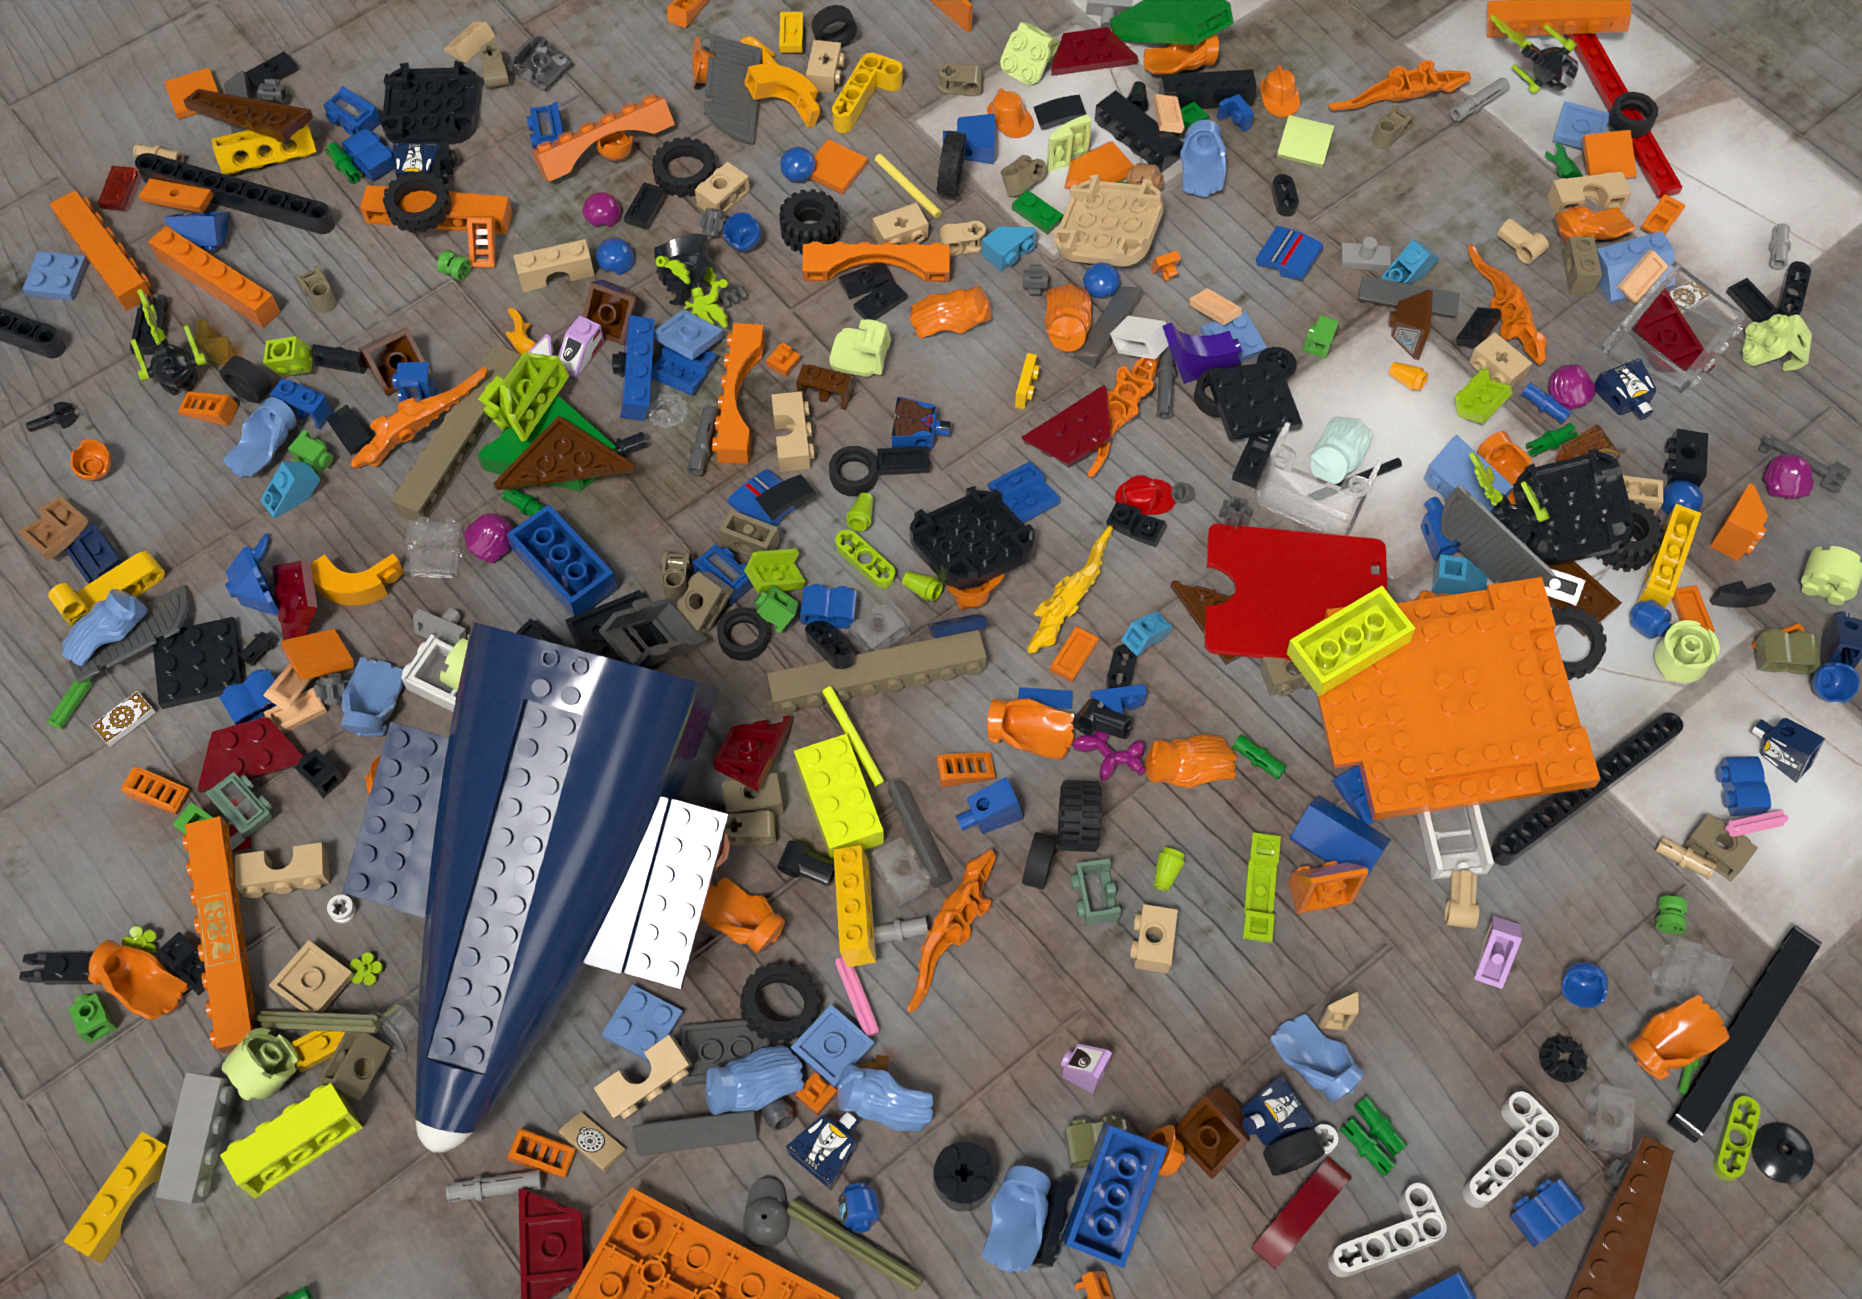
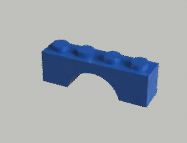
M629 315L625 332L624 352L626 359L620 418L641 421L646 419L650 401L654 318Z

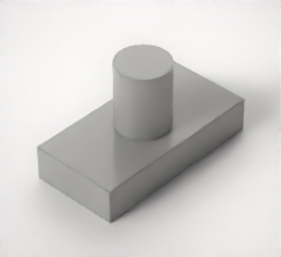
M1087 0L1086 15L1101 16V28L1108 27L1112 29L1109 19L1132 7L1133 0Z
M1373 237L1364 238L1362 244L1342 243L1341 268L1387 271L1391 266V246L1377 245V240Z
M452 608L447 609L441 618L421 609H418L413 615L414 631L417 635L428 639L432 634L435 638L453 647L462 638L466 639V629L456 625L461 616Z

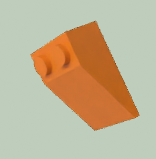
M1337 861L1327 862L1321 867L1313 869L1310 866L1296 869L1292 872L1288 884L1297 914L1352 904L1369 874L1368 869L1349 862L1338 864Z

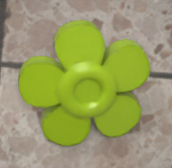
M136 925L130 929L131 936H125L122 939L123 946L137 948L151 954L156 950V945L152 941L156 939L157 935L152 929L146 930L143 934V928Z
M366 952L362 955V961L356 958L351 961L350 969L358 971L353 973L355 976L352 978V982L357 985L364 982L368 986H372L377 982L375 974L383 971V965L381 962L375 961L374 954Z

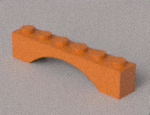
M649 94L642 98V102L624 105L620 112L604 114L600 117V121L584 123L579 127L580 130L573 133L571 131L562 133L558 136L559 139L551 143L550 141H545L538 144L537 149L531 152L542 178L550 182L570 173L583 151L605 135L624 130H639L655 134L675 125L665 98Z
M810 242L809 244H803L804 281H829L847 269L883 262L886 265L903 268L915 274L924 282H949L950 245H944L939 242L930 245H920L916 242H910L906 245H896L892 242L871 244L869 242H860L858 244H847L845 242L822 244L821 242Z
M733 323L732 333H728L727 347L730 348V352L725 353L724 367L727 368V373L722 374L721 387L724 389V394H720L718 400V408L721 410V415L716 416L715 421L718 437H713L712 451L717 453L719 463L749 464L751 449L750 429L744 423L737 410V397L745 377L763 358L765 343L763 325Z

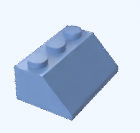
M1663 231L1597 249L1602 272L1598 285L1610 304L1627 300L1618 290L1617 286L1648 250H1654L1668 265V268L1645 294L1676 286L1674 249Z
M1456 435L1430 463L1423 479L1445 501H1447L1453 490L1461 484L1492 513L1497 507L1491 505L1490 498L1487 499V496L1484 494L1486 491L1479 484L1474 471L1475 465L1469 453L1473 451L1479 457L1486 472L1487 467H1491L1495 477V481L1492 482L1494 489L1499 490L1500 493H1503L1508 498L1514 486Z

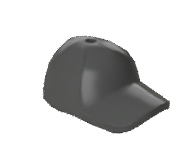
M760 1179L753 1183L749 1191L743 1216V1228L746 1238L755 1246H775L781 1243L786 1237L789 1228L785 1191L782 1184L774 1179ZM767 1215V1218L762 1219V1216Z

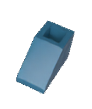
M999 226L982 239L981 255L1002 272L1008 266H1013L1022 255L1034 249L1037 230L1034 227Z
M1412 240L1382 275L1381 279L1413 285L1428 273L1440 257L1423 242Z
M282 462L260 500L273 518H277L308 500L317 487L320 478L308 462Z
M1440 554L1433 570L1432 592L1454 595L1486 590L1487 576L1469 559Z

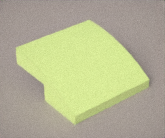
M1088 114L1065 123L1049 136L1046 166L1048 172L1069 167L1071 158L1088 152L1092 122Z
M1289 115L1277 157L1323 168L1334 126Z

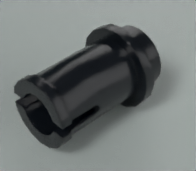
M643 432L624 439L617 438V441L613 442L617 453L624 458L627 457L628 453L648 446L646 440L636 443L637 440L645 438Z
M263 631L259 634L255 633L253 635L255 638L238 654L250 666L266 649L270 650L272 648L271 644L274 641Z

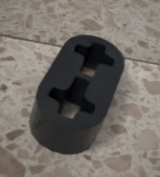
M1279 174L1273 179L1271 187L1275 208L1281 216L1290 217L1296 213L1299 204L1295 183L1291 176Z
M1125 644L1117 646L1113 652L1106 680L1107 689L1126 687L1131 684L1137 656ZM1123 654L1128 655L1125 666L1120 665ZM1118 673L1123 674L1120 685L1115 684Z

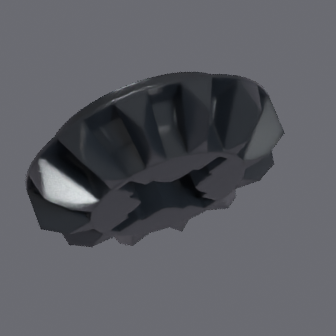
M1269 347L1263 350L1257 358V363L1281 360L1280 365L1286 381L1291 375H1294L1297 362L1290 351L1281 347Z
M1561 1035L1552 1037L1540 1049L1539 1060L1543 1070L1549 1077L1558 1082H1574L1581 1078L1588 1068V1055H1585L1583 1044L1575 1042L1573 1037H1563ZM1559 1051L1562 1054L1572 1053L1571 1058L1568 1060L1571 1065L1567 1062L1556 1065L1558 1058L1561 1056Z

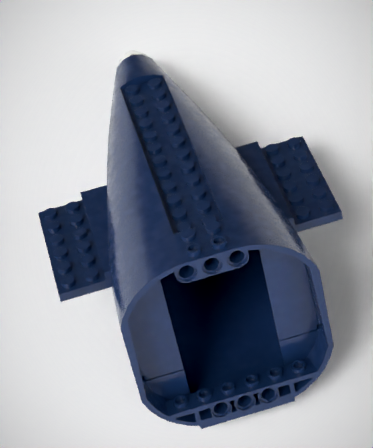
M472 622L449 737L404 724L390 722L342 893L425 918L419 989L416 1130L423 1145L433 1153H443L456 1148L476 1130L550 1027L588 965L620 974H630L679 989L683 987L730 814L680 801L678 798L705 735L720 688Z

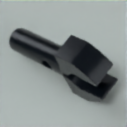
M58 402L53 404L54 411L51 414L26 422V428L32 432L56 423L65 429L72 426L78 417L74 413L75 409L72 404Z

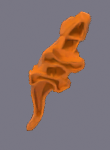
M1425 60L1418 64L1417 69L1408 71L1399 65L1388 72L1386 79L1371 86L1359 96L1346 101L1330 103L1328 108L1331 110L1357 109L1366 107L1370 103L1375 104L1381 100L1403 101L1422 97L1434 91L1451 93L1461 85L1469 82L1471 76L1467 71L1446 70L1434 72L1435 62L1431 60Z
M1470 244L1468 246V253L1474 266L1493 284L1496 296L1490 300V308L1500 309L1501 320L1503 322L1500 326L1501 337L1504 340L1519 338L1523 343L1524 351L1536 364L1541 365L1546 361L1545 349L1548 344L1546 337L1535 328L1532 310L1523 295L1522 288L1513 282L1505 272L1487 264L1479 256L1475 246Z
M1159 356L1156 359L1142 357L1134 364L1131 372L1127 366H1122L1117 370L1116 385L1112 391H1108L1112 439L1119 428L1138 415L1137 405L1141 398L1145 397L1153 389V379L1156 374ZM1111 441L1098 449L1097 458L1088 471L1087 477H1094L1108 457Z
M486 367L481 368L464 382L447 392L421 401H417L413 397L404 400L398 404L397 412L389 417L381 416L374 419L370 427L372 430H375V437L354 456L350 465L355 469H360L364 465L379 466L395 445L412 440L416 433L429 426V423L433 419H437L440 413L448 411L452 404H458L460 398L467 396L469 391L476 387L485 377L488 369Z
M987 849L983 855L966 863L962 882L944 900L938 915L933 919L932 928L927 931L926 940L920 948L921 959L918 962L919 975L916 980L917 986L913 991L911 1001L908 1003V1012L916 1011L926 996L939 957L951 944L961 946L970 938V925L975 917H981L989 910L991 899L984 898L981 893L996 860V854L992 849Z

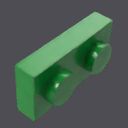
M1029 190L1025 191L1012 203V210L1047 235L1061 223L1064 216Z

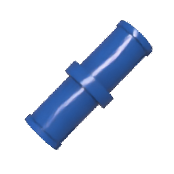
M1532 382L1521 393L1522 397H1525L1539 407L1538 410L1541 413L1546 412L1560 422V424H1563L1572 413L1571 410L1554 399L1555 396L1546 394L1533 385Z

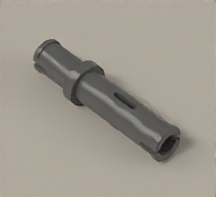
M1168 347L1160 354V365L1156 374L1159 378L1156 416L1159 418L1161 414V419L1163 420L1170 419L1173 415V384L1177 374V370L1174 368L1175 360Z
M707 405L703 408L695 442L690 447L691 457L687 472L692 476L697 477L703 473L706 458L710 456L711 450L709 446L714 432L716 416L719 412L718 408L712 405Z

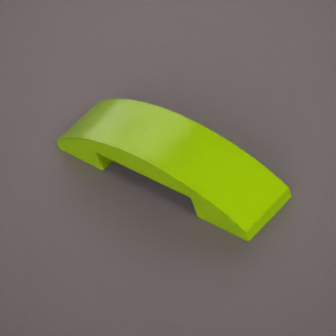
M1252 833L1244 897L1243 939L1272 943L1275 916L1273 910L1281 836Z

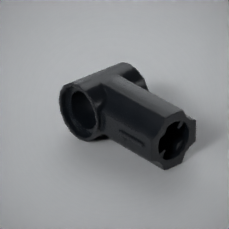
M1089 699L1073 718V723L1076 729L1083 734L1090 735L1096 730L1126 740L1130 735L1133 720L1132 717L1107 710L1106 706L1097 699Z
M793 840L788 841L777 864V869L794 878L803 876L826 886L832 883L835 876L834 860L813 853L806 845Z

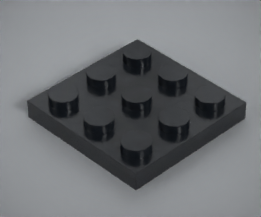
M1279 360L1208 371L1206 378L1229 441L1299 430L1303 423Z
M635 591L566 619L567 627L577 649L624 662L601 635L599 630L614 612L633 608L632 603L635 600L643 599L641 591ZM652 622L633 627L649 648L665 644L660 631ZM623 630L641 653H643L645 649L629 633V630ZM661 661V662H658V663H655V664H652V665H649V666H645V667H643V668H650V667H652V666H654V665H657V664H659V663H662V662H664V661Z
M234 617L180 628V632L166 639L164 636L157 638V644L153 645L158 705L162 709L219 697L229 685L243 683L241 658L238 656L240 650L237 624Z

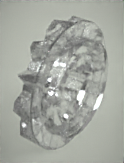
M669 391L668 394L662 395L659 392L658 397L651 398L647 414L650 421L656 426L671 428L684 421L688 413L686 400H683L680 394L674 395ZM664 404L671 407V415L666 410H663Z

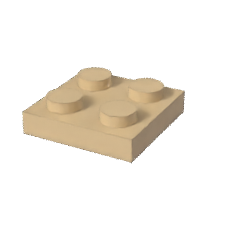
M308 940L269 984V987L301 1012L323 1013L355 975Z

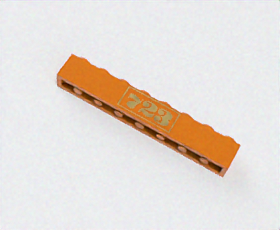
M219 816L185 824L186 834L183 835L182 839L185 850L189 851L190 861L186 863L188 876L193 879L194 886L190 890L192 904L197 908L198 916L194 917V926L196 932L201 937V944L198 945L199 958L205 965V972L202 973V983L209 994V1001H206V1011L208 1017L212 1018L213 1029L210 1030V1040L213 1047L227 1054L231 1053L250 1031L256 1029L255 1021H253L256 1011L238 889L235 887V868L228 823Z

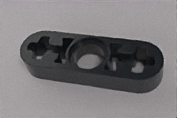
M1792 262L1785 272L1776 307L1780 311V315L1788 317L1800 315L1803 309L1811 275V268L1804 262ZM1797 272L1800 276L1798 280L1795 279ZM1793 288L1799 292V295H1792L1787 289ZM1788 304H1792V306H1791V308H1790V312L1788 311V308H1787V305H1788Z
M814 621L805 627L807 642L833 668L846 669L855 663L853 648L827 622Z

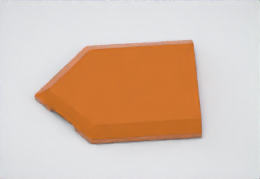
M1108 141L1070 161L1064 188L1071 189L1073 184L1078 186L1082 182L1090 180V175H1099L1100 181L1116 183V181H1123L1127 179L1128 172L1134 165L1113 141Z

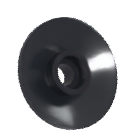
M1777 1122L1767 1124L1756 1132L1751 1151L1754 1162L1764 1175L1776 1182L1790 1184L1804 1179L1810 1173L1813 1167L1814 1155L1808 1139L1802 1132L1789 1124ZM1783 1145L1788 1147L1791 1155L1784 1153Z

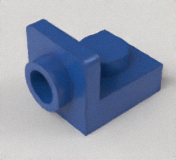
M1240 94L1226 98L1219 103L1217 112L1219 121L1231 117L1233 123L1238 125L1242 132L1251 129L1254 112Z

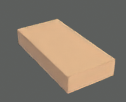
M1155 94L1153 103L1159 131L1182 133L1184 123L1178 97Z
M1648 250L1617 288L1631 303L1636 304L1668 268V265L1654 250Z
M1208 288L1189 298L1191 307L1223 326L1242 315L1241 307Z
M289 663L263 696L287 712L313 678L300 681Z
M311 688L301 693L287 712L279 706H275L265 711L264 714L285 734L327 713V710L320 697H316L315 688Z

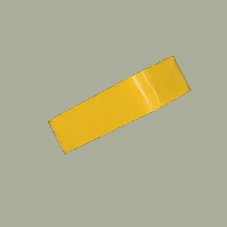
M866 53L861 57L832 107V121L835 131L847 133L853 129L876 87L892 92L902 87L903 71L902 64L899 61L876 53Z
M142 551L77 592L70 584L61 583L50 590L48 597L72 628L78 620L92 610L97 602L105 600L111 589H119L137 597L163 579L165 572L150 552Z

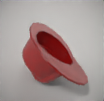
M1145 475L1131 477L1120 485L1115 493V503L1120 502L1140 508L1143 515L1167 513L1173 509L1176 502L1172 498L1171 491L1173 487L1169 483L1161 479H1151Z

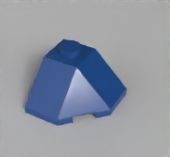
M229 211L196 212L187 214V216H184V214H173L165 217V222L179 235L196 246H201L203 250H216L218 245L225 243Z
M249 546L244 547L226 570L229 582L225 583V586L231 598L237 597L242 606L276 616L279 609L265 574Z

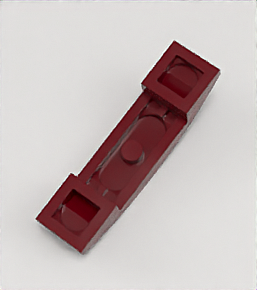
M1327 1157L1251 1249L1271 1267L1276 1269L1352 1177Z

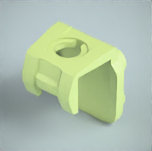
M1021 22L1017 31L1012 32L1001 57V68L1006 74L1024 84H1035L1041 79L1047 62H1052L1058 50L1060 40L1034 25Z
M1776 314L1767 321L1761 323L1752 322L1746 327L1745 344L1742 352L1743 360L1750 366H1756L1780 358L1788 351L1792 352L1791 360L1784 362V371L1797 370L1808 364L1812 334L1799 315L1788 317Z
M861 320L859 329L863 330L844 328L837 334L829 359L830 366L834 370L862 377L882 374L884 359L891 342L886 324L875 320Z

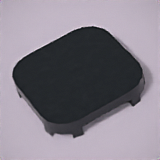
M454 61V67L418 69H410L409 63L406 62L399 64L400 68L393 71L390 75L385 74L383 80L385 96L383 115L380 116V122L384 134L390 142L439 143L441 145L443 141L448 140L449 145L463 143L474 135L478 123L480 88L476 72L464 66L463 62Z
M1599 449L1588 450L1589 454L1538 467L1533 463L1525 467V471L1517 478L1516 483H1513V493L1517 505L1528 509L1532 514L1535 513L1521 486V483L1525 481L1535 493L1540 510L1545 508L1549 514V519L1537 523L1541 527L1542 538L1537 549L1532 551L1546 565H1560L1612 553L1622 549L1631 541L1634 534V518L1621 466L1617 458L1614 459L1609 454L1599 452ZM1533 531L1525 543L1527 547V543H1529L1535 536V533Z
M976 486L966 488V496L927 514L923 509L914 513V520L909 527L910 543L914 550L941 581L957 589H969L979 586L1025 564L1034 554L1033 527L1031 524L1025 526L1002 502V493L996 489L993 492H989L986 490H976Z

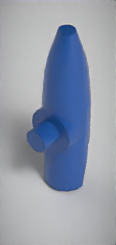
M265 533L254 549L250 548L259 565L268 548L269 533Z

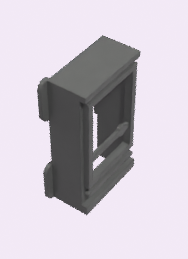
M649 598L635 600L632 603L633 608L614 612L599 630L601 635L625 663L640 667L649 666L683 654L686 656L697 644L703 643L706 640V637L693 627L669 598L652 602ZM652 622L669 643L649 648L633 627ZM623 630H629V633L645 649L643 653H641Z

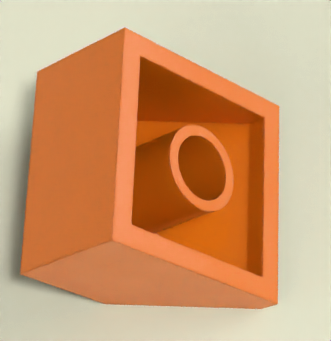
M1752 483L1748 484L1710 545L1711 548L1738 562L1744 553L1747 555L1751 554L1757 542L1761 540L1767 530L1763 525L1768 515L1755 485Z

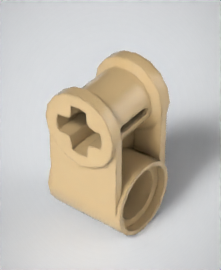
M980 221L946 224L940 228V240L944 245H950V256L981 252L982 239L986 234V227Z

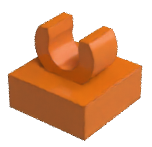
M1178 250L1156 257L1150 264L1152 273L1162 272L1165 282L1174 279V276L1178 274L1175 266L1181 260Z
M780 343L767 358L766 366L787 378L800 363L801 355L793 351L792 347L787 344Z
M814 1072L804 1083L803 1090L797 1091L795 1096L819 1116L837 1095V1090Z
M1105 1271L1086 1273L1082 1275L1083 1282H1079L1074 1286L1075 1290L1086 1289L1087 1299H1114Z

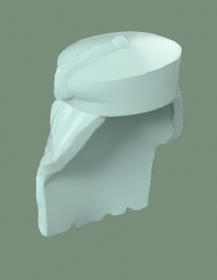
M1340 416L1332 418L1310 454V466L1313 475L1320 482L1328 485L1341 482L1345 475L1360 466L1373 438L1372 430L1362 424L1360 419Z

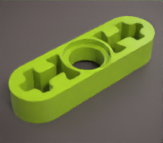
M845 529L837 533L835 537L837 552L873 585L880 589H886L894 584L895 569L885 558L854 531ZM851 540L852 547L849 544L842 545V541L849 542ZM868 554L872 557V561L862 564L858 561V557ZM878 571H879L881 574H886V573H888V578H885L884 576H882L881 578H879V573H878Z
M1741 1096L1728 1107L1713 1160L1715 1174L1724 1181L1737 1179L1743 1175L1746 1169L1761 1114L1759 1104L1751 1097ZM1744 1105L1746 1106V1112L1750 1115L1743 1119L1742 1124L1737 1123L1741 1120L1743 1114L1742 1110L1738 1108ZM1730 1131H1738L1744 1137L1743 1146H1736L1731 1142L1729 1138ZM1731 1153H1734L1736 1155L1732 1157L1731 1166L1735 1169L1728 1172L1727 1165L1723 1163L1731 1157Z

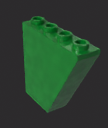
M1143 0L1109 19L1112 32L1122 41L1197 45L1234 23L1230 2L1226 0Z
M556 395L526 441H521L513 427L504 430L493 442L485 445L477 453L483 470L503 474L558 416L616 453L617 449L615 445L570 405ZM599 477L549 483L548 485L581 492Z

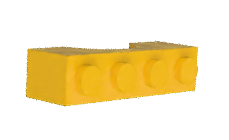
M142 1131L63 1242L102 1264L121 1237L122 1221L133 1201L146 1187L160 1181L168 1146Z

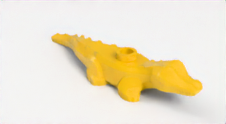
M1109 525L1098 537L1090 551L1086 565L1080 571H1076L1071 577L1065 576L1053 588L1054 593L1051 597L1044 600L1034 610L1033 614L1040 616L1042 619L1038 630L1027 646L1029 654L1037 652L1040 647L1046 648L1055 644L1064 617H1070L1079 608L1077 603L1088 592L1089 587L1095 583L1094 580L1100 574L1099 569L1103 563L1101 557L1104 554L1103 550L1107 546V541L1111 537L1112 526Z

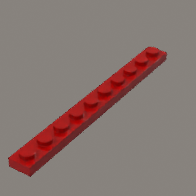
M1595 33L1566 34L1568 39L1570 38L1577 44L1574 49L1610 112L1617 97L1628 92L1626 86ZM1635 109L1621 110L1626 117L1632 120H1644L1641 113ZM1651 130L1642 137H1632L1634 156L1657 197L1661 198L1664 194L1668 196L1679 194L1683 186Z

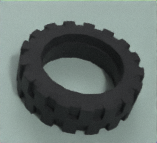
M946 132L938 169L937 195L953 198L957 196L965 158V133Z
M678 137L674 138L671 142L666 141L663 143V147L657 148L656 155H653L652 168L656 184L666 189L669 195L674 196L675 194L681 198H685V195L690 197L696 196L695 189H697L698 185L701 182H705L716 170L713 151L710 150L706 143L703 144L701 140L696 138L692 140L691 137H684V139H679ZM681 157H693L704 164L698 173L686 178L675 177L665 171L670 162Z
M419 170V173L409 171L406 175L401 174L397 176V179L395 181L392 180L388 184L389 187L384 190L385 197H383V203L388 218H390L394 226L397 225L398 229L402 231L406 229L410 233H415L416 231L421 233L427 232L429 228L435 229L438 227L437 224L443 223L446 220V215L450 214L452 203L447 186L434 173L430 172L428 174L426 171ZM429 191L437 196L432 206L421 212H405L398 208L399 202L403 197L411 192Z
M1565 606L1564 609L1559 607L1552 609L1556 626L1572 625L1580 628L1587 634L1591 642V650L1586 658L1578 662L1563 661L1568 680H1572L1574 677L1580 679L1585 674L1592 673L1601 662L1607 647L1605 646L1607 636L1603 634L1604 628L1601 623H1597V618L1592 614L1588 615L1585 613L1586 610L1578 608L1576 610L1572 609L1573 607Z
M771 962L768 963L767 967H758L754 975L750 974L748 976L746 984L742 989L740 1008L743 1021H747L748 1029L751 1032L755 1031L757 1037L763 1040L768 1038L773 1043H778V1040H784V1043L791 1042L795 1037L800 1038L814 1023L820 1004L819 989L816 983L813 984L812 976L808 972L806 974L802 972L803 968L797 965L795 967L789 966L790 963L782 962L781 964ZM772 983L787 984L801 994L804 1000L803 1011L797 1018L789 1021L777 1022L768 1019L759 1011L756 1005L757 993L763 987Z

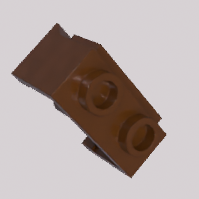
M803 364L796 380L797 392L802 391V398L808 386L820 389L819 400L823 403L829 400L831 392L841 394V409L846 410L853 392L851 376L849 374L815 365Z

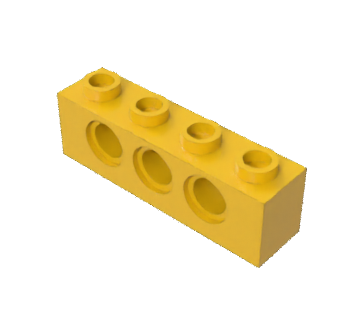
M308 123L305 124L304 128L299 129L291 136L290 139L294 141L291 144L278 142L275 138L251 130L211 139L213 151L222 174H237L244 169H258L265 164L273 162L283 163L290 158L298 156L308 157L312 153L317 152ZM263 145L270 146L267 150L259 149ZM238 151L247 152L242 156L236 155Z
M1675 504L1665 520L1662 533L1664 538L1651 560L1637 600L1638 603L1640 601L1655 600L1666 608L1671 601L1701 516L1700 512Z
M862 845L833 849L840 954L847 967L876 963L869 860Z

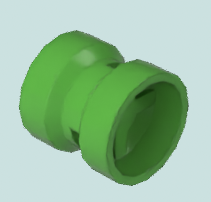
M445 250L438 259L437 270L445 275L451 274L452 278L458 281H464L471 271L472 263L470 259L464 256L458 257L455 252Z
M1677 896L1660 897L1658 899L1660 915L1656 917V928L1671 934L1685 932L1687 922L1684 915L1688 912V901Z

